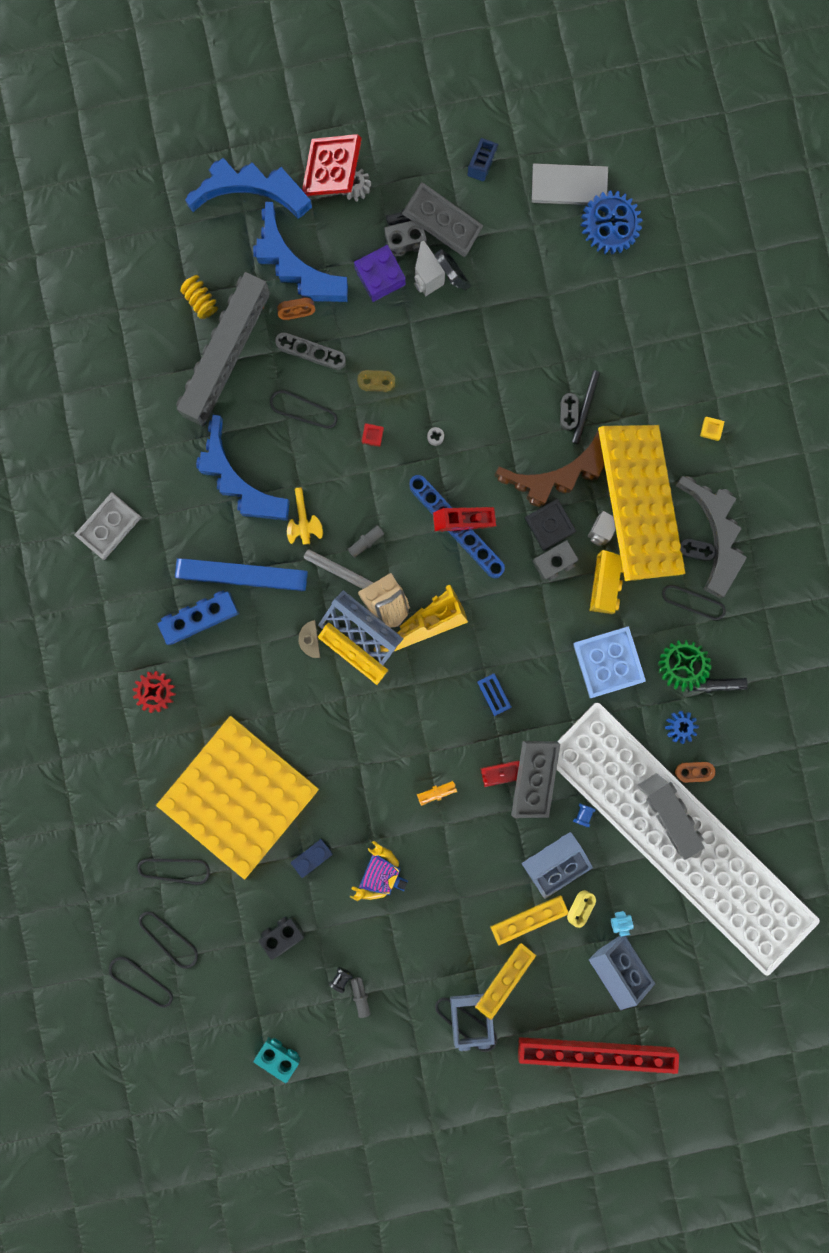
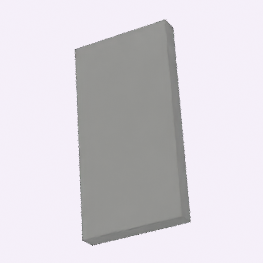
M533 164L531 203L588 205L590 200L594 201L593 198L596 195L600 198L602 192L607 196L608 167Z

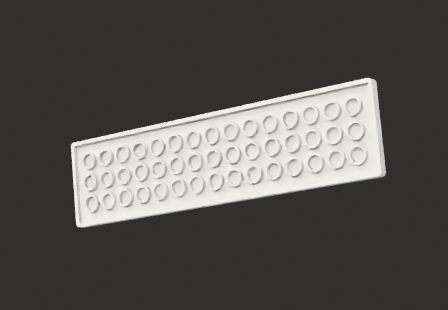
M594 703L557 741L561 745L556 770L763 974L770 975L819 924V918L600 703ZM656 773L668 783H673L677 790L675 793L676 797L683 801L686 809H684L686 815L689 814L695 822V825H693L695 831L698 830L704 839L702 844L705 849L687 860H684L678 854L665 833L667 829H664L656 818L658 812L655 813L647 803L646 799L649 797L640 791L637 786Z

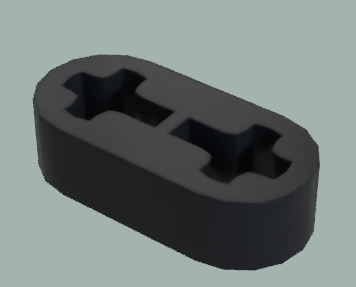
M686 539L680 543L682 556L709 561L716 554L715 547L710 543ZM689 543V547L694 548L695 551L690 550L686 553V549L683 546ZM707 547L711 554L705 557V553L699 552V550H704Z

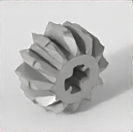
M362 168L358 172L355 171L352 192L342 193V195H347L348 200L354 197L356 202L359 196L364 199V193H370L371 181L368 180V173L364 174Z

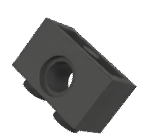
M566 540L535 558L532 562L543 581L546 579L552 581L560 576L558 572L564 569L567 572L576 567L575 563L578 561V558ZM552 558L560 559L561 566L554 567L551 563Z

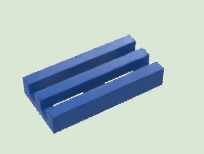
M495 673L477 682L494 716L512 708ZM490 679H493L506 705L505 707H502L489 681ZM486 682L499 708L497 711L482 684Z

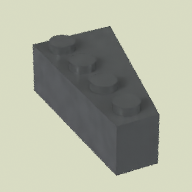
M656 773L637 785L640 791L649 797L646 799L647 803L655 813L658 812L656 818L662 827L667 829L665 833L684 860L705 849L702 844L704 839L698 830L695 831L693 827L695 822L689 814L686 815L684 811L686 806L680 798L676 797L675 793L677 790L672 782L668 783Z

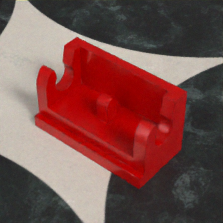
M517 760L480 768L484 787L517 781L520 761Z

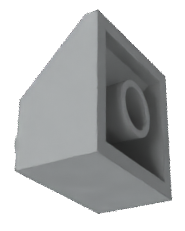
M422 241L415 267L414 284L420 293L423 292L427 296L444 285L445 271L425 241Z

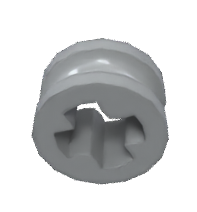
M437 427L431 428L427 434L428 442L433 446L442 444L444 441L442 429ZM433 432L441 435L439 441L431 439Z

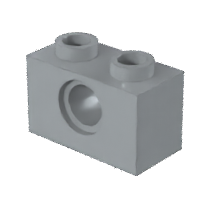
M603 511L597 517L588 535L592 543L601 546V544L605 545L611 540L616 530L614 516Z

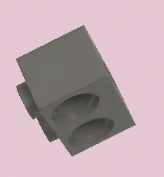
M413 221L384 228L387 245L395 256L404 255L412 250L418 252L422 241H425L427 244L424 229ZM417 234L420 238L414 240L411 238V235ZM394 239H400L402 242L399 244H394L392 241Z

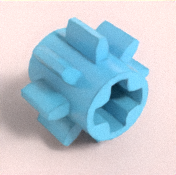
M624 911L616 912V918H611L613 932H619L620 937L630 935L629 930L634 929L631 915H626Z

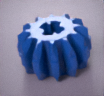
M679 711L678 715L672 713L671 715L674 720L669 718L666 720L671 724L670 726H665V729L671 730L667 736L672 737L674 735L673 742L680 740V743L684 744L685 738L688 742H691L692 737L690 735L697 736V733L693 731V729L699 728V725H693L697 719H690L691 713L689 712L685 716L683 711ZM680 724H685V726L683 727L684 731H680L678 729L680 728Z

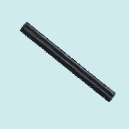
M594 370L573 435V444H579L600 376L599 371Z

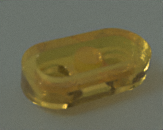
M365 370L357 378L359 387L365 391L388 392L395 386V377L388 371ZM370 379L371 382L369 384H365L364 380ZM384 380H388L390 383L388 385H384L382 382Z

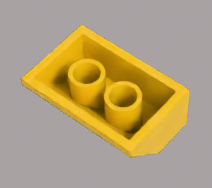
M602 550L597 555L590 611L614 614L615 610L619 609L620 599H617L618 591L622 589L620 573L624 572L621 555Z

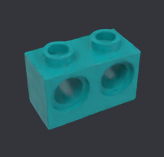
M268 1037L253 1063L286 1084L299 1065L301 1058L298 1057L299 1054L296 1051L284 1048L282 1043L276 1038L271 1039ZM271 1049L274 1051L275 1056L268 1057L265 1051ZM288 1060L291 1063V1067L285 1068L281 1062Z

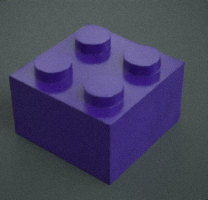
M388 245L354 262L355 271L372 302L406 285L405 276Z

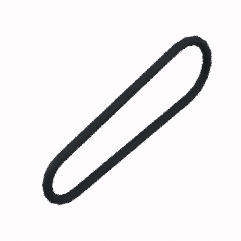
M276 391L270 398V406L278 414L327 429L333 428L337 423V415L333 411L288 391ZM279 393H286L331 413L335 418L334 423L326 426L278 411L273 406V398Z
M148 858L141 860L137 867L139 874L145 878L194 885L206 882L210 875L207 863L197 859ZM147 861L199 862L206 867L207 875L204 880L194 882L145 875L141 872L140 867L142 863Z
M144 912L140 916V927L177 966L187 969L195 965L198 953L192 944L153 912ZM148 914L152 915L191 947L195 953L193 963L187 966L179 964L143 926L142 918Z
M118 957L110 963L109 974L116 982L158 1007L166 1008L172 1003V993L128 958ZM118 960H125L165 990L170 996L169 1002L161 1005L117 979L112 973L113 964Z
M440 998L435 1004V1010L441 1018L452 1026V1022L438 1010V1005L441 1001L450 1002V999ZM457 1007L458 1009L466 1013L468 1016L473 1018L475 1021H477L485 1028H487L485 1023H483L481 1020L473 1016L464 1008ZM458 1029L459 1034H461L465 1039H467L468 1037L461 1030ZM494 1031L495 1045L488 1049H479L478 1046L474 1047L482 1052L491 1051L497 1044L496 1032Z

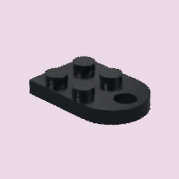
M442 249L435 253L437 261L447 274L451 284L465 291L469 289L471 284L453 257Z

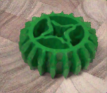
M678 640L676 646L671 643L670 649L665 648V654L660 655L661 661L658 662V666L661 668L659 673L663 674L662 680L669 679L667 682L668 686L672 683L674 684L675 690L678 686H681L682 692L685 691L686 687L692 691L693 685L696 688H700V683L705 684L706 678L710 676L708 671L712 668L709 665L711 659L706 657L707 651L701 652L702 645L698 648L695 647V641L692 645H688V640H685L684 644ZM675 656L677 664L673 669H670L669 661ZM699 662L700 672L695 675L693 667ZM678 675H684L686 678H681Z

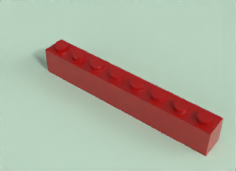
M519 1037L518 1060L521 1064L678 1074L679 1053L674 1047Z

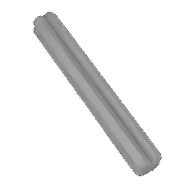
M310 549L304 555L306 560L362 589L373 584V582Z

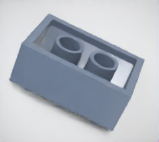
M571 832L522 863L544 899L593 868L582 847Z
M626 936L617 937L597 950L589 959L620 1010L638 1005L655 985V982Z

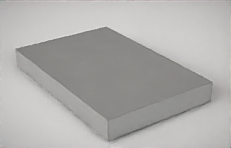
M111 492L75 533V536L100 558L105 560L142 517Z

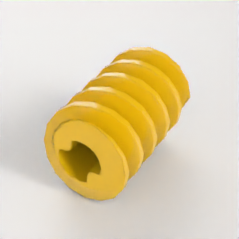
M194 275L184 281L180 291L185 295L186 300L189 301L195 313H198L199 319H206L219 308L217 306L213 307L216 304V300H210L212 297L211 293L205 295L208 291L207 287L201 288L204 284L203 281L197 282L200 277Z

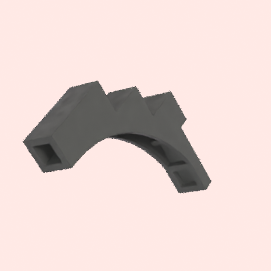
M682 476L675 486L692 495L699 503L709 520L714 537L716 554L710 577L703 589L720 599L725 597L747 558L741 550L735 547L733 549L730 548L741 530V527L738 526L735 520L726 519L737 498L733 497V494L726 489H719L713 494L710 488L697 485L693 478Z

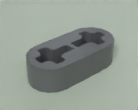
M572 393L565 394L560 403V425L564 430L568 431L574 429L578 423L579 401L577 396ZM568 398H571V401L574 402L571 405V410H568V404L565 403ZM568 414H570V419L574 421L570 426L567 425V422H564Z

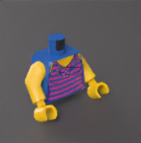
M376 841L372 842L376 846L375 849L370 850L368 848V851L373 855L359 888H351L356 891V894L354 896L350 895V898L356 901L360 899L373 900L384 898L386 895H390L393 887L404 891L408 880L398 876L400 867L392 851L380 846Z

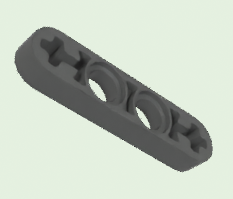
M280 333L275 339L277 348L282 352L334 370H341L346 365L345 355L340 351L288 333ZM284 338H287V342L293 344V350H291V345L289 344L282 346L280 340L283 341ZM305 344L307 346L306 352L299 353L297 346ZM323 350L325 352L324 358H315V352ZM328 353H331L330 357L333 359H337V357H340L342 363L338 362V364L335 365L334 360L329 359V362H326L328 359Z

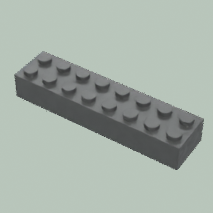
M247 272L244 273L243 277H239L236 284L237 289L234 294L230 295L228 299L229 305L226 311H222L219 318L220 323L217 328L213 329L211 333L212 339L209 345L204 347L203 357L200 362L196 363L193 371L195 373L192 379L187 381L185 385L186 391L183 396L179 397L176 404L177 411L184 418L202 427L205 426L271 294L266 281Z

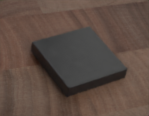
M558 499L524 517L543 551L577 532Z

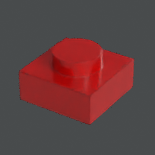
M365 423L361 442L380 447L384 427Z

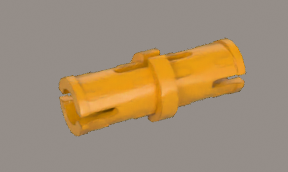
M451 781L438 787L433 786V789L417 794V797L422 806L434 800L440 801L442 797L456 793L457 790L454 782Z

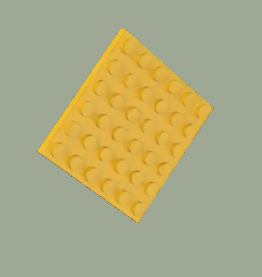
M230 716L156 806L245 880L318 792L319 788L235 718Z

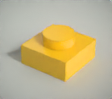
M705 417L700 436L719 441L725 421Z

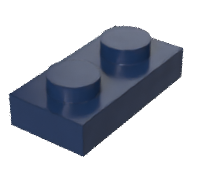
M321 838L290 863L301 878H303L332 856L333 853Z

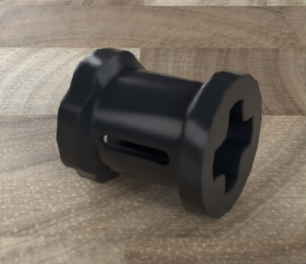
M338 967L336 976L328 985L334 990L344 993V987L348 980L352 979L353 974L342 967Z

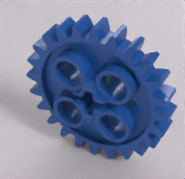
M610 190L606 196L602 192L600 198L596 195L593 198L594 201L590 200L588 202L589 207L584 208L583 211L586 214H583L581 219L585 221L582 222L581 226L586 227L582 234L589 235L586 241H593L591 247L595 244L598 245L597 251L604 248V254H606L610 249L611 254H614L617 249L621 253L623 247L627 250L630 247L629 244L633 245L636 242L634 238L639 237L640 234L636 231H640L642 227L637 224L641 223L642 219L637 218L641 211L634 210L638 205H631L632 198L628 201L625 200L626 194L619 197V191H617L613 196ZM598 210H602L605 213V217H601L598 214ZM616 210H622L624 216L618 215ZM618 228H622L625 235L619 234ZM599 229L605 230L607 236H602Z

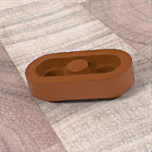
M304 297L280 303L277 306L279 318L290 320L312 315L315 312V305L312 299Z
M709 762L681 763L676 767L675 775L681 782H705L713 779L715 768ZM702 768H706L707 773L705 775H702L701 773ZM683 769H687L688 774L686 776L682 775Z

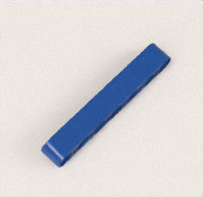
M415 475L411 478L409 483L411 492L432 515L433 512L443 508H452L423 476ZM416 481H421L423 483V487L421 489H415L413 487V483ZM428 495H434L436 497V501L434 503H428L426 501V497ZM472 529L457 532L448 531L488 576L499 578L503 574L505 569L503 562ZM468 536L473 537L475 543L471 546L464 542V539ZM480 550H484L487 552L488 557L482 560L478 558L477 553ZM491 565H499L501 568L500 573H492L490 570Z
M177 559L175 578L297 591H306L308 574L307 571L191 559Z

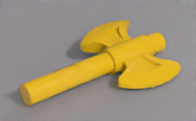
M302 487L295 488L299 524L297 525L293 519L289 521L287 537L289 542L293 544L295 539L301 536L303 545L310 544V534H315L321 539L323 529L321 522L315 515H312L311 521L308 523Z

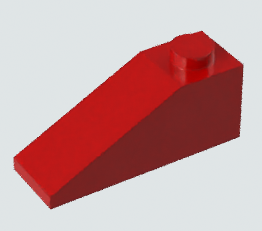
M494 507L443 508L433 512L435 531H457L496 526Z

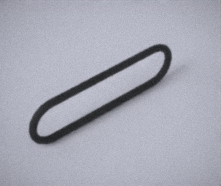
M667 585L663 589V599L670 604L712 620H720L725 615V607L718 601L676 585ZM672 587L720 605L723 613L717 618L668 600L665 596V591Z

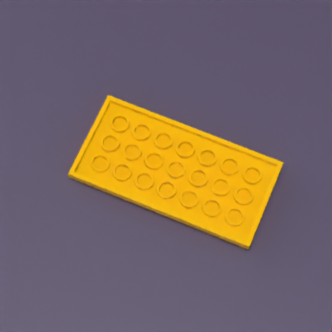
M659 425L599 427L600 442L625 581L685 574Z

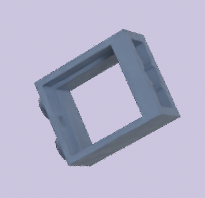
M484 994L450 997L453 1040L455 1048H459V1051H467L474 1046H478L479 1049H488L490 1045H495L493 1019L490 1020L487 1017V1037L459 1039L457 1007L477 1005Z

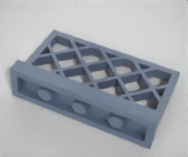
M344 590L333 600L332 605L318 624L323 629L326 625V620H333L335 628L340 632H348L350 640L355 644H363L364 651L370 656H378L379 663L382 665L385 664L404 639ZM335 607L343 613V616L336 615ZM338 620H345L346 628H340ZM350 620L356 623L358 628H352ZM353 632H360L361 640H355ZM365 632L371 635L373 640H366ZM368 644H375L376 652H370ZM380 644L386 647L389 651L381 652Z

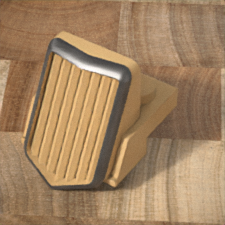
M391 573L358 592L366 608L390 628L398 627L409 614L408 600L401 586L398 585Z

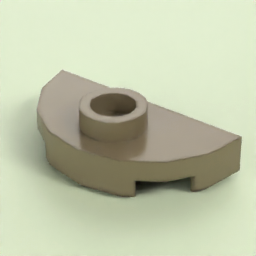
M314 620L302 627L298 642L306 655L312 658H320L316 621Z

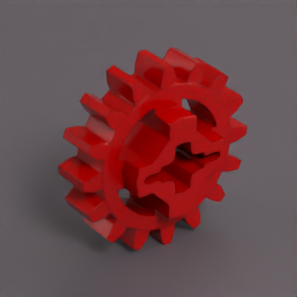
M155 671L154 675L151 672H147V677L141 675L142 681H135L138 688H133V691L137 692V695L133 696V698L139 699L136 705L143 704L142 710L146 711L149 708L150 713H153L155 708L157 712L162 711L161 707L168 709L167 703L174 702L170 697L176 696V693L171 692L175 685L169 684L172 679H165V673L159 676L158 671ZM158 679L161 682L154 684L151 680ZM143 686H144V687H145V692H144V694L142 695V689H143ZM152 688H158V690L156 691L157 696L151 695V693L153 692ZM151 700H155V702L158 703V704H157V705H151V704H149V703H147V702H148V701H151Z

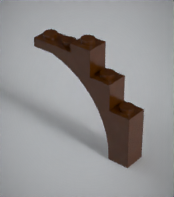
M599 430L596 432L589 447L577 459L558 470L537 475H523L498 467L495 477L498 478L497 481L508 485L510 483L515 485V489L521 492L529 491L526 499L530 500V504L540 507V505L544 506L553 486L556 487L557 491L566 494V492L570 493L579 473L583 474L582 477L587 480L593 481V479H598L604 466Z

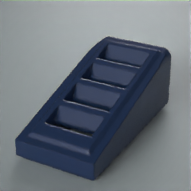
M483 138L480 139L468 166L467 175L469 177L485 181L498 148L497 143ZM482 147L491 150V152L483 150Z

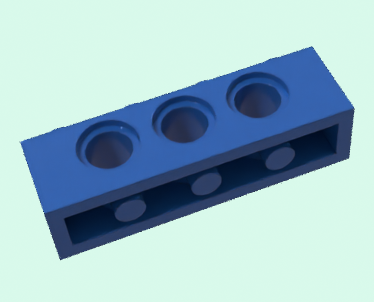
M224 590L214 594V598L207 600V598L196 602L197 606L192 608L187 606L180 609L179 614L175 616L170 614L161 618L162 622L157 624L166 644H175L240 614L231 593ZM214 604H219L220 611L217 614L211 612V607ZM196 612L202 613V619L199 622L194 621V614ZM179 620L185 622L182 630H178L176 627Z

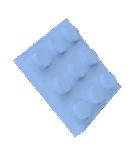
M629 626L573 643L590 698L646 682Z

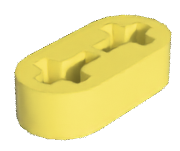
M583 890L576 896L567 916L568 922L573 926L580 928L587 922L596 903V898L592 893Z

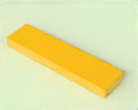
M329 622L319 634L318 638L376 685L388 672L387 668Z
M560 895L490 927L498 945H501L568 915L569 912Z
M520 943L475 1008L492 1020L536 955Z

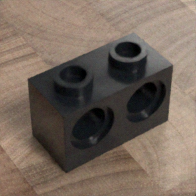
M293 915L289 918L287 916L283 917L277 922L278 926L274 929L269 927L261 933L262 937L258 942L271 961L305 937V933ZM284 927H292L294 934L287 935L284 932ZM268 938H276L278 945L271 946L268 943Z

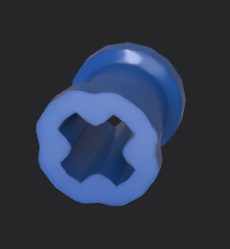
M580 803L577 818L573 822L590 828L589 822L596 809Z

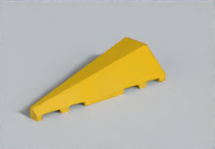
M451 585L445 587L446 591L441 596H435L432 599L433 602L428 607L418 610L400 626L401 630L397 634L404 639L394 651L468 623L465 611ZM383 645L380 647V648H381V652H388V651H389V650H388L386 647H384Z

